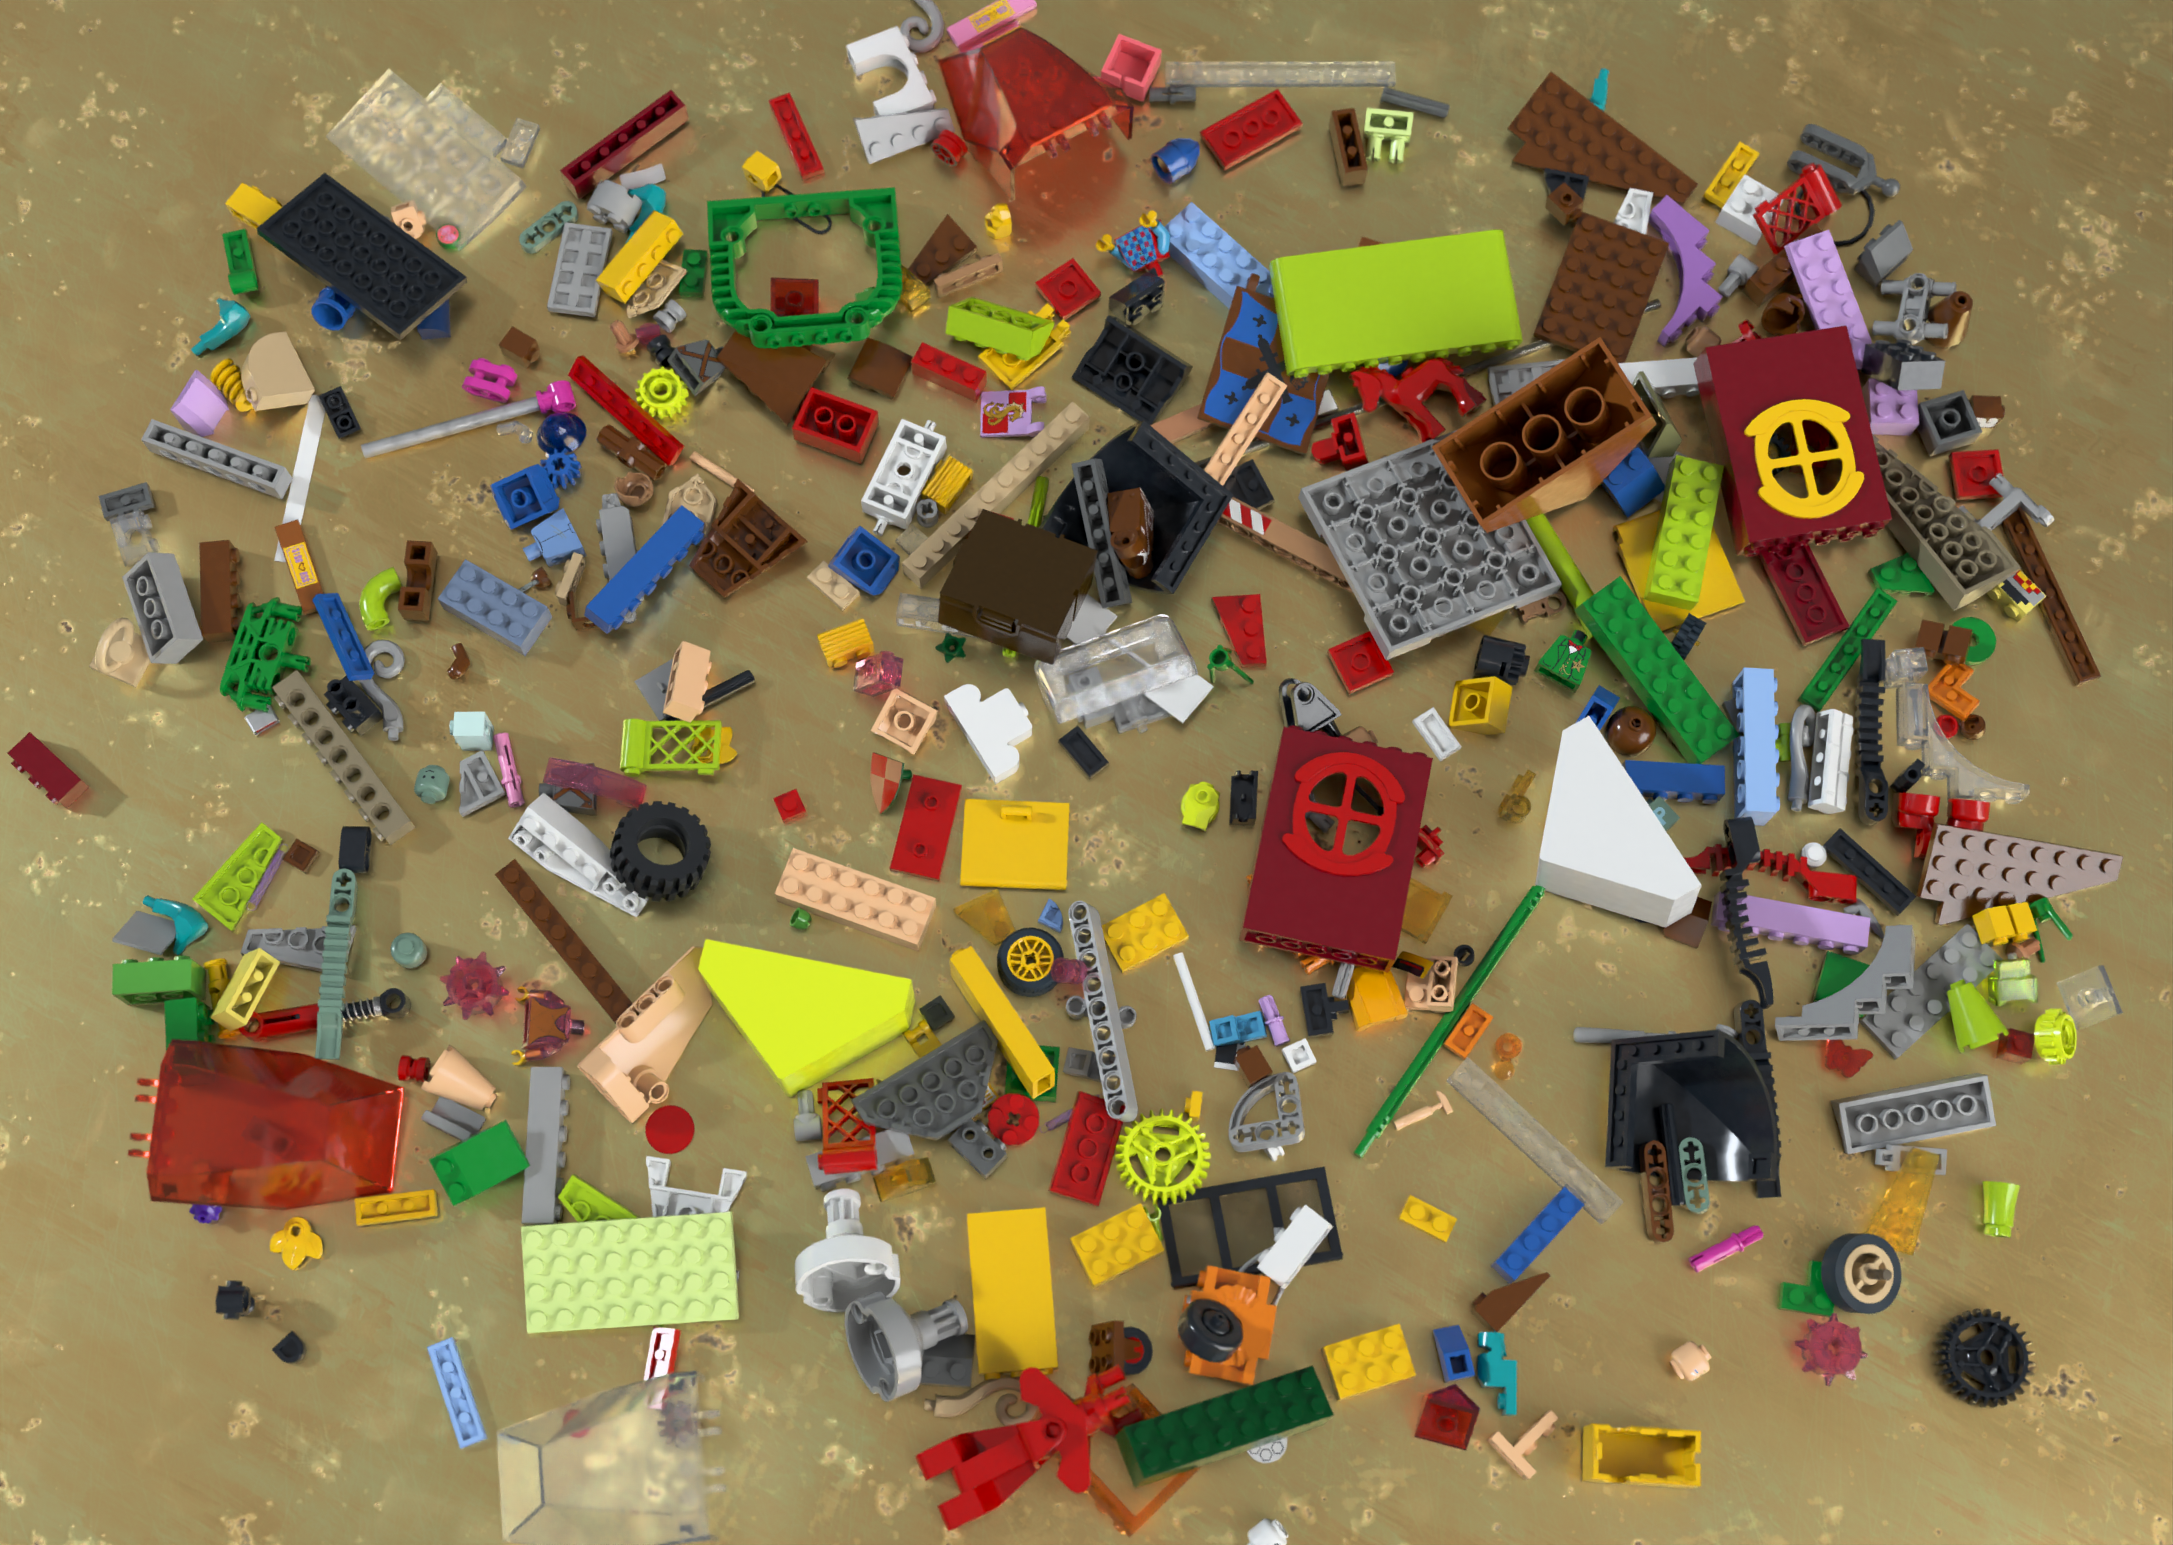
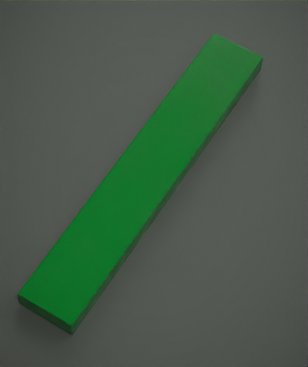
M1878 587L1800 695L1798 698L1799 702L1810 705L1815 713L1821 711L1860 656L1861 639H1872L1898 602L1896 599Z

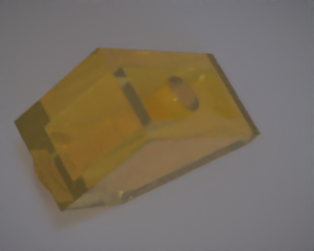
M928 1157L907 1160L873 1177L880 1202L919 1191L936 1182Z

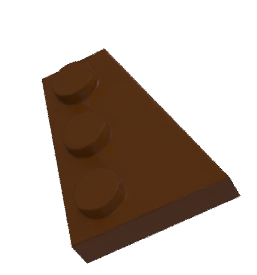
M947 214L910 265L907 273L923 291L934 283V279L939 275L949 272L977 251V246Z

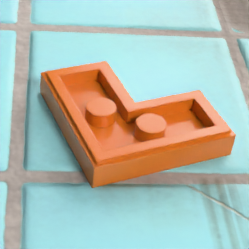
M1946 664L1923 691L1924 696L1963 722L1980 702V700L1961 689L1974 672L1966 664H1959L1957 666Z

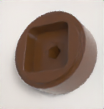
M1970 714L1964 722L1960 721V732L1967 739H1978L1986 731L1985 720L1979 715Z

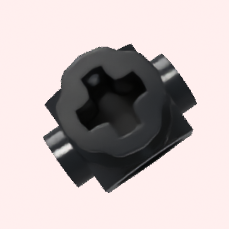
M226 1281V1286H218L216 1313L223 1315L224 1320H239L240 1316H248L255 1308V1299L250 1295V1288L242 1286V1281Z

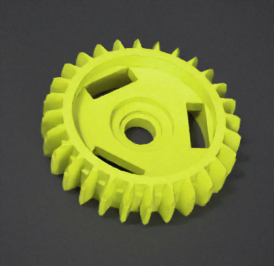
M1161 1108L1159 1116H1155L1153 1110H1150L1148 1119L1141 1113L1140 1123L1135 1119L1131 1121L1133 1129L1125 1126L1124 1132L1127 1136L1120 1135L1119 1141L1123 1144L1116 1145V1151L1121 1154H1116L1115 1160L1122 1162L1116 1166L1117 1171H1125L1120 1175L1121 1181L1129 1179L1126 1183V1188L1129 1189L1134 1186V1196L1143 1192V1201H1146L1148 1196H1152L1153 1204H1156L1158 1198H1162L1163 1205H1166L1167 1198L1171 1197L1173 1204H1176L1177 1195L1186 1200V1191L1194 1195L1195 1188L1193 1185L1202 1186V1181L1199 1177L1207 1178V1172L1203 1169L1210 1168V1162L1205 1161L1211 1158V1153L1205 1151L1209 1149L1210 1145L1209 1142H1202L1206 1138L1205 1133L1197 1134L1200 1129L1199 1124L1193 1128L1191 1127V1117L1184 1122L1182 1112L1175 1118L1173 1109H1171L1168 1116H1164V1111ZM1153 1128H1173L1179 1131V1136L1153 1133ZM1162 1148L1167 1149L1171 1154L1170 1159L1164 1162L1159 1161L1155 1155ZM1138 1156L1146 1174L1145 1178H1139L1134 1172L1129 1160L1130 1157ZM1188 1161L1195 1165L1194 1170L1188 1178L1181 1183H1177L1175 1181L1176 1177Z

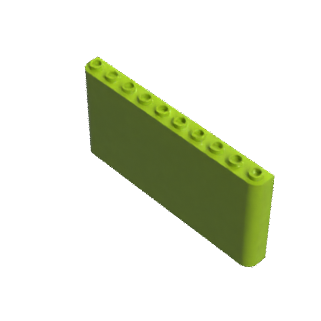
M1501 229L1276 258L1269 264L1287 376L1294 375L1295 378H1302L1314 372H1318L1319 375H1325L1336 369L1347 372L1359 366H1365V368H1369V366L1378 367L1381 363L1398 365L1404 360L1421 362L1426 357L1447 358L1449 354L1458 353V356H1466L1472 354V351L1481 350L1482 353H1489L1501 347H1504L1505 350H1512L1518 348L1523 342L1504 232Z

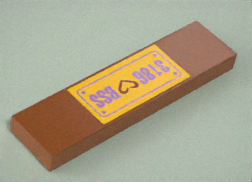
M297 519L275 526L303 613L307 615L317 612L313 598L316 594H324L300 522Z

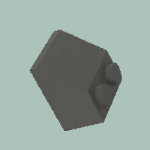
M952 1335L938 1341L935 1346L923 1350L919 1385L971 1389L975 1335Z

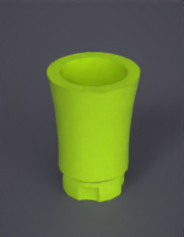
M1983 1181L1984 1234L1994 1237L2011 1238V1228L2014 1223L2016 1200L2020 1185Z

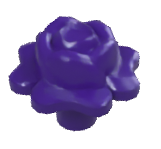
M202 1196L200 1200L194 1199L192 1201V1207L189 1209V1212L194 1214L193 1218L198 1220V1222L209 1224L212 1220L217 1221L219 1219L222 1207L217 1205L218 1201L216 1199Z

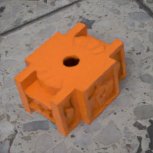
M1206 1266L1205 1271H1200L1197 1287H1202L1201 1292L1192 1290L1190 1295H1185L1182 1311H1185L1187 1306L1194 1300L1202 1298L1215 1300L1228 1307L1237 1316L1242 1325L1244 1335L1239 1348L1229 1360L1224 1362H1208L1197 1357L1191 1351L1186 1350L1183 1366L1188 1367V1373L1253 1385L1257 1358L1268 1360L1277 1309V1306L1267 1304L1271 1277L1214 1266Z

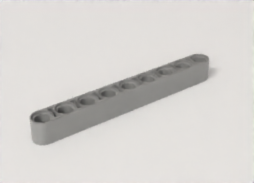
M1076 901L1070 906L1068 915L1106 1109L1112 1118L1123 1122H1131L1137 1117L1138 1105L1100 916L1095 907L1084 901ZM1087 910L1086 916L1081 919L1083 911ZM1091 933V939L1086 943V938ZM1096 957V962L1091 967V961ZM1101 981L1100 988L1095 991L1096 984ZM1106 1006L1104 1014L1100 1015L1101 1008ZM1110 1030V1037L1105 1040V1034ZM1115 1054V1061L1110 1065V1058ZM1120 1079V1086L1115 1090V1082ZM1125 1103V1111L1120 1115V1107Z

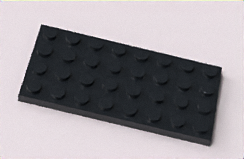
M326 173L322 174L257 227L259 236L399 340L404 338L467 283V277Z

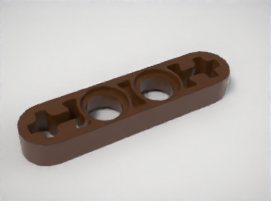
M1653 1140L1644 1142L1639 1148L1646 1228L1650 1240L1655 1243H1665L1670 1241L1674 1235L1666 1151L1662 1143ZM1648 1150H1656V1155H1648ZM1658 1163V1167L1649 1168V1164ZM1653 1171L1660 1175V1183L1657 1186H1654L1649 1179ZM1656 1197L1663 1202V1209L1660 1212L1655 1211L1652 1206V1202ZM1664 1216L1662 1220H1654V1217ZM1664 1228L1665 1233L1657 1234L1656 1229Z

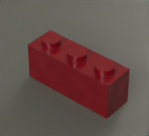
M31 732L7 753L14 759L11 764L21 773L26 770L31 775L28 780L38 789L44 787L48 791L45 796L56 806L61 803L68 808L89 788L84 781Z

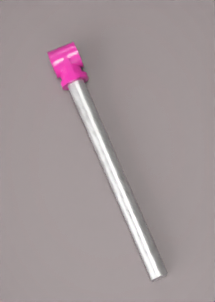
M565 380L556 381L547 386V391H536L535 397L362 444L361 448L366 459L541 410L542 414L548 413V410H553L556 413L568 412L576 407V402L570 382Z

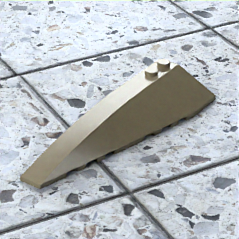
M1830 433V439L1837 449L1838 443L1836 442L1833 435ZM1873 435L1892 520L1886 525L1911 558L1915 559L1918 567L1953 611L1972 603L2021 569L2020 565L1986 526L1982 528L1974 521V516L1969 512H1962L1955 506L1956 502L1952 498L1940 494L1937 491L1938 487L1909 463H1902L1897 458L1898 454L1891 449H1885L1878 443L1879 439Z

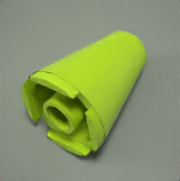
M1962 979L1950 984L1951 990L1947 991L1957 1047L1960 1053L1965 1052L1964 1046L1969 1045L1972 1050L1999 1039L1998 1033L2003 1032L2004 1036L2009 1035L2007 1028L1972 982L1966 983Z

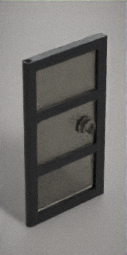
M1325 1166L1195 1189L1194 1195L1186 1191V1200L1177 1195L1176 1204H1173L1171 1197L1167 1198L1166 1205H1163L1162 1198L1157 1199L1158 1207L1161 1210L1160 1221L1173 1290L1197 1286L1199 1273L1201 1270L1205 1271L1206 1266L1239 1271L1247 1261L1276 1243L1274 1241V1228L1284 1227L1287 1229L1292 1222L1290 1220L1291 1215L1298 1207L1303 1208L1305 1204L1330 1223L1333 1228L1302 1267L1343 1260V1252L1337 1231ZM1258 1261L1243 1272L1254 1275L1264 1274L1257 1268L1260 1264Z

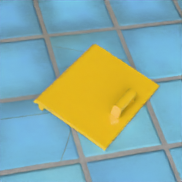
M965 799L960 886L1066 890L1070 803Z

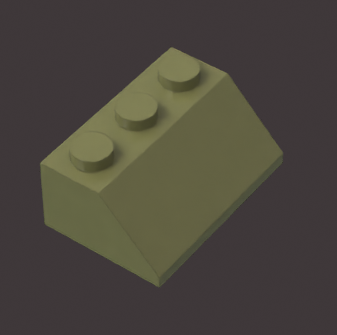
M1639 371L1632 386L1656 422V425L1640 441V444L1648 458L1673 457L1682 438L1655 387L1645 373Z

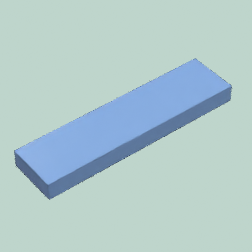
M451 1337L428 1346L427 1349L460 1448L463 1449L487 1439L455 1339Z

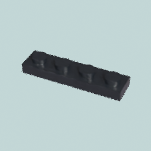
M1841 828L1823 845L1826 852L1851 875L1856 876L1857 880L1895 915L1901 914L1916 898L1908 888Z

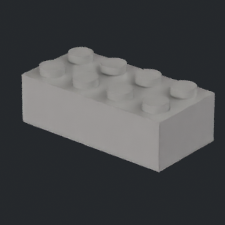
M148 552L122 578L150 662L177 664L203 640L202 633L199 629L175 555L171 553Z

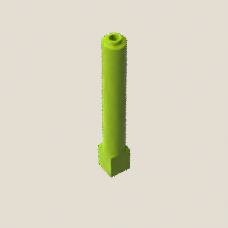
M1541 514L1526 519L1561 581L1562 590L1574 609H1576L1594 595L1592 589L1546 516ZM1575 613V616L1577 617L1578 621L1582 625L1583 629L1585 630L1589 638L1594 637L1588 630L1586 625L1583 623V621L1580 619V617L1577 615V613Z

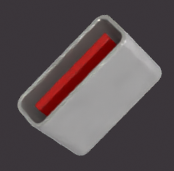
M268 704L267 708L269 710L267 713L255 710L244 717L255 736L280 722L273 708Z

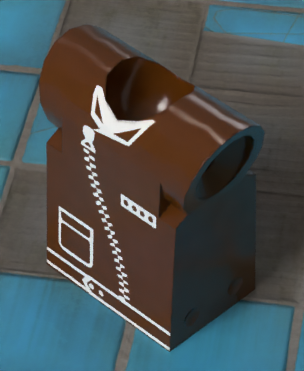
M1141 488L1107 493L1109 525L1112 534L1110 538L1111 546L1130 576L1140 579L1151 573L1154 564L1151 555L1154 537V511Z

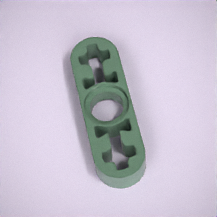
M563 201L524 230L519 237L523 251L529 254L537 253L563 233L565 222L576 223L579 218L576 205L570 201ZM566 210L567 212H571V215H564L563 212ZM547 223L555 224V229L551 232H545L543 226ZM527 239L534 240L535 243H527Z
M1689 1137L1684 1139L1679 1146L1685 1202L1691 1212L1702 1214L1710 1207L1704 1149L1698 1139ZM1690 1143H1693L1694 1147L1699 1148V1151L1694 1152L1695 1161L1701 1160V1164L1691 1163L1685 1166V1161L1691 1162L1689 1153L1684 1152V1149H1687ZM1694 1168L1702 1172V1179L1697 1183H1692L1687 1179V1173ZM1704 1186V1190L1699 1189V1196L1701 1199H1705V1203H1701V1208H1696L1695 1204L1690 1203L1691 1200H1695L1694 1190L1688 1192V1187L1699 1188Z

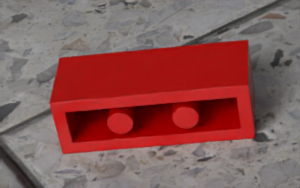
M923 342L911 361L912 374L973 402H977L987 384L985 370Z

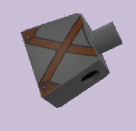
M706 339L676 347L667 360L694 396L716 381L726 368L717 360V356L724 347L715 349L710 341Z
M588 763L554 770L553 783L539 784V796L545 793L569 813L597 816L598 770L595 764Z

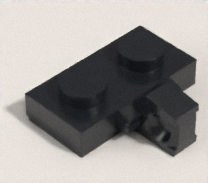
M1325 983L1301 986L1300 992L1308 1038L1333 1035L1332 1021L1337 1020L1338 1014L1349 1013L1348 1000L1334 1002V997H1328Z

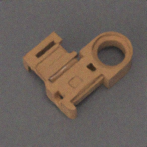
M1558 591L1553 595L1517 608L1516 611L1521 624L1525 625L1528 623V619L1543 614L1545 617L1560 613L1566 606V597ZM1549 597H1557L1561 603L1560 608H1551L1548 604Z

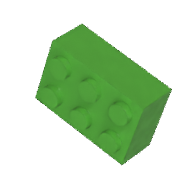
M176 956L174 960L164 961V958L157 957L149 958L148 962H138V960L134 959L122 960V964H113L112 995L127 1005L164 1003L167 1000L192 997L206 1000V970L190 959L189 956Z

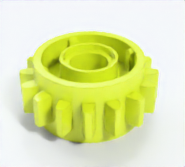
M664 367L656 370L652 368L651 372L643 374L644 378L637 381L639 388L635 389L636 396H638L636 398L637 403L642 405L641 407L646 412L649 411L652 417L656 415L660 419L666 416L672 418L674 413L681 412V406H686L687 404L685 398L689 397L688 390L686 389L688 387L680 376L675 374L672 368L670 370H666ZM659 391H667L664 395H657Z
M2062 1009L2045 1010V1014L2038 1017L2035 1025L2037 1052L2041 1058L2049 1062V1065L2066 1064V1059L2072 1058L2076 1050L2077 1035L2074 1021Z

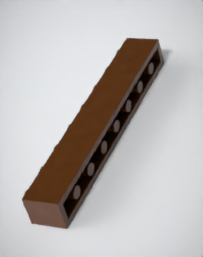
M516 859L512 860L498 871L495 876L616 1024L617 1019L633 1003Z

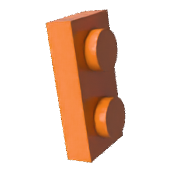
M1472 1003L1443 1046L1465 1060L1494 1017Z

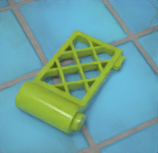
M626 719L623 721L620 770L629 777H637L644 771L698 770L699 775H714V770H719L722 722L720 720L692 721L690 723L687 721ZM715 727V735L708 742L699 735L705 728ZM653 728H664L668 732L658 743L652 738ZM681 728H689L693 733L681 742L675 734ZM673 737L680 745L668 754L662 746ZM697 737L704 745L693 754L686 746ZM658 749L667 756L660 764H651V756ZM685 749L691 757L684 764H678L673 758L681 750ZM709 749L713 753V763H701L698 757Z

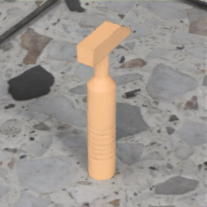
M1437 1091L1436 1095L1440 1103L1434 1106L1427 1105L1393 1120V1125L1398 1130L1432 1115L1435 1110L1442 1107L1446 1114L1451 1113L1453 1109L1445 1094Z

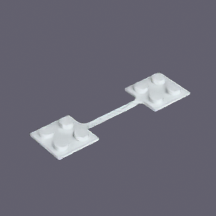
M1087 594L1075 621H1072L1071 629L1066 638L1086 653L1099 639H1105L1155 676L1154 683L1144 695L1178 721L1184 723L1214 686L1176 658L1173 659L1164 671L1157 672L1106 634L1107 628L1117 618V615L1107 608L1102 609L1101 604Z

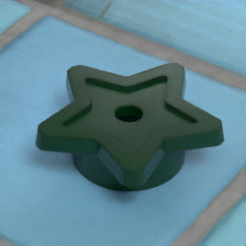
M947 632L943 642L935 648L944 654L946 663H949L955 657L965 658L966 654L962 647L966 638H957Z

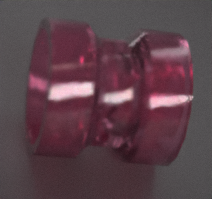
M1059 957L1055 959L1051 966V976L1057 983L1079 985L1083 983L1087 975V968L1082 960H1070Z

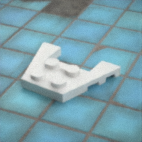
M647 1156L646 1165L648 1167L653 1217L728 1212L748 1173L746 1171L723 1168L718 1195L666 1187L671 1160Z

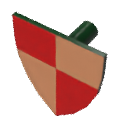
M872 752L871 788L880 814H883L897 798L902 779H911L912 772L909 769H904L903 762Z

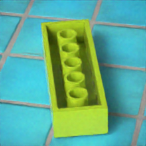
M1676 455L1670 462L1643 600L1690 611L1698 604L1724 466Z

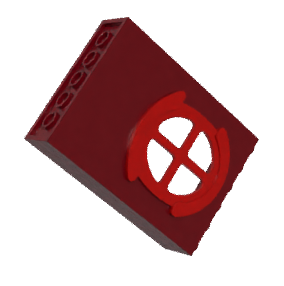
M1299 726L1283 727L1239 941L1389 973L1396 960L1433 758L1427 757L1426 754L1421 752H1413L1412 754L1402 752V749L1398 747H1378L1374 742H1355L1346 736L1331 737L1322 731H1303V728ZM1335 773L1346 775L1347 780L1340 807L1319 804L1309 800L1311 791L1322 779ZM1358 777L1367 779L1378 791L1384 808L1382 816L1361 813L1351 809L1355 781ZM1307 812L1334 816L1338 819L1334 846L1331 851L1322 849L1312 839L1305 821V814ZM1349 821L1378 826L1380 834L1366 850L1355 855H1345L1342 848Z

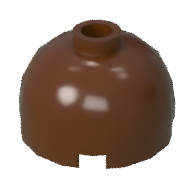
M1626 706L1617 710L1609 718L1605 738L1609 746L1616 753L1635 757L1645 753L1653 744L1656 736V724L1653 717L1646 710L1637 706Z

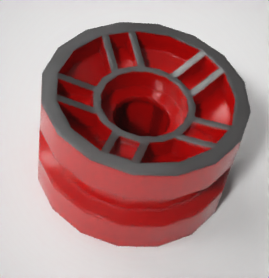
M943 130L938 135L939 139H935L931 144V149L942 162L950 166H956L960 161V157H963L968 152V148L958 135L952 131Z

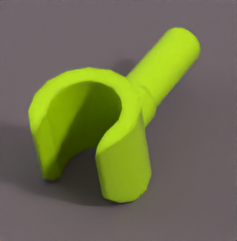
M1153 1204L1155 1210L1152 1214H1149L1148 1209L1143 1206L1159 1240H1164L1158 1220L1161 1217V1210L1156 1204Z

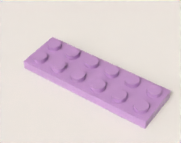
M1827 230L1785 245V251L1815 329L1820 330L1847 325L1857 370L1862 369L1865 344L1873 343L1830 231Z

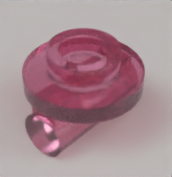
M645 323L635 329L639 342L645 346L653 338L661 335L659 324Z

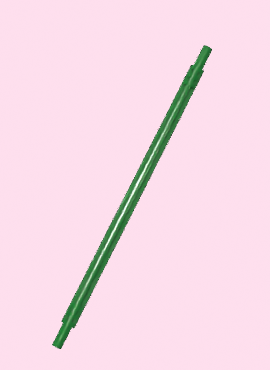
M1532 886L1455 998L1453 1011L1446 1012L1367 1127L1366 1135L1353 1152L1357 1157L1362 1159L1374 1140L1379 1139L1545 895L1544 887Z

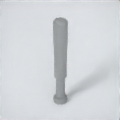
M1576 1027L1573 1033L1574 1040L1580 1043H1612L1614 1039L1666 1035V1033H1645L1644 1031L1591 1027ZM1669 1031L1668 1034H1676V1032Z

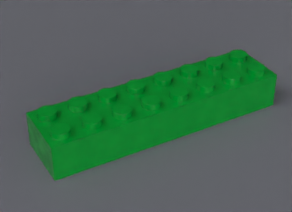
M1621 576L1574 609L1689 764L1703 763L1739 736L1738 732Z

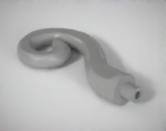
M914 0L929 15L932 22V31L927 38L922 40L911 37L910 29L913 27H918L922 34H926L929 30L925 19L919 16H912L902 23L900 32L901 34H906L910 50L927 52L936 47L940 42L944 32V21L938 7L932 0Z
M377 640L364 648L370 664L374 657L380 653H390L393 656V664L389 667H384L380 660L374 662V671L378 676L392 678L402 671L405 658L402 649L396 643L389 640ZM372 678L359 680L363 690L382 711L383 731L388 732V740H398V733L403 731V717L397 703Z
M1805 704L1800 705L1795 710L1790 727L1791 781L1788 800L1792 802L1791 810L1798 812L1801 811L1802 804L1808 802L1810 785L1802 746L1810 747L1813 745L1816 714L1813 708Z

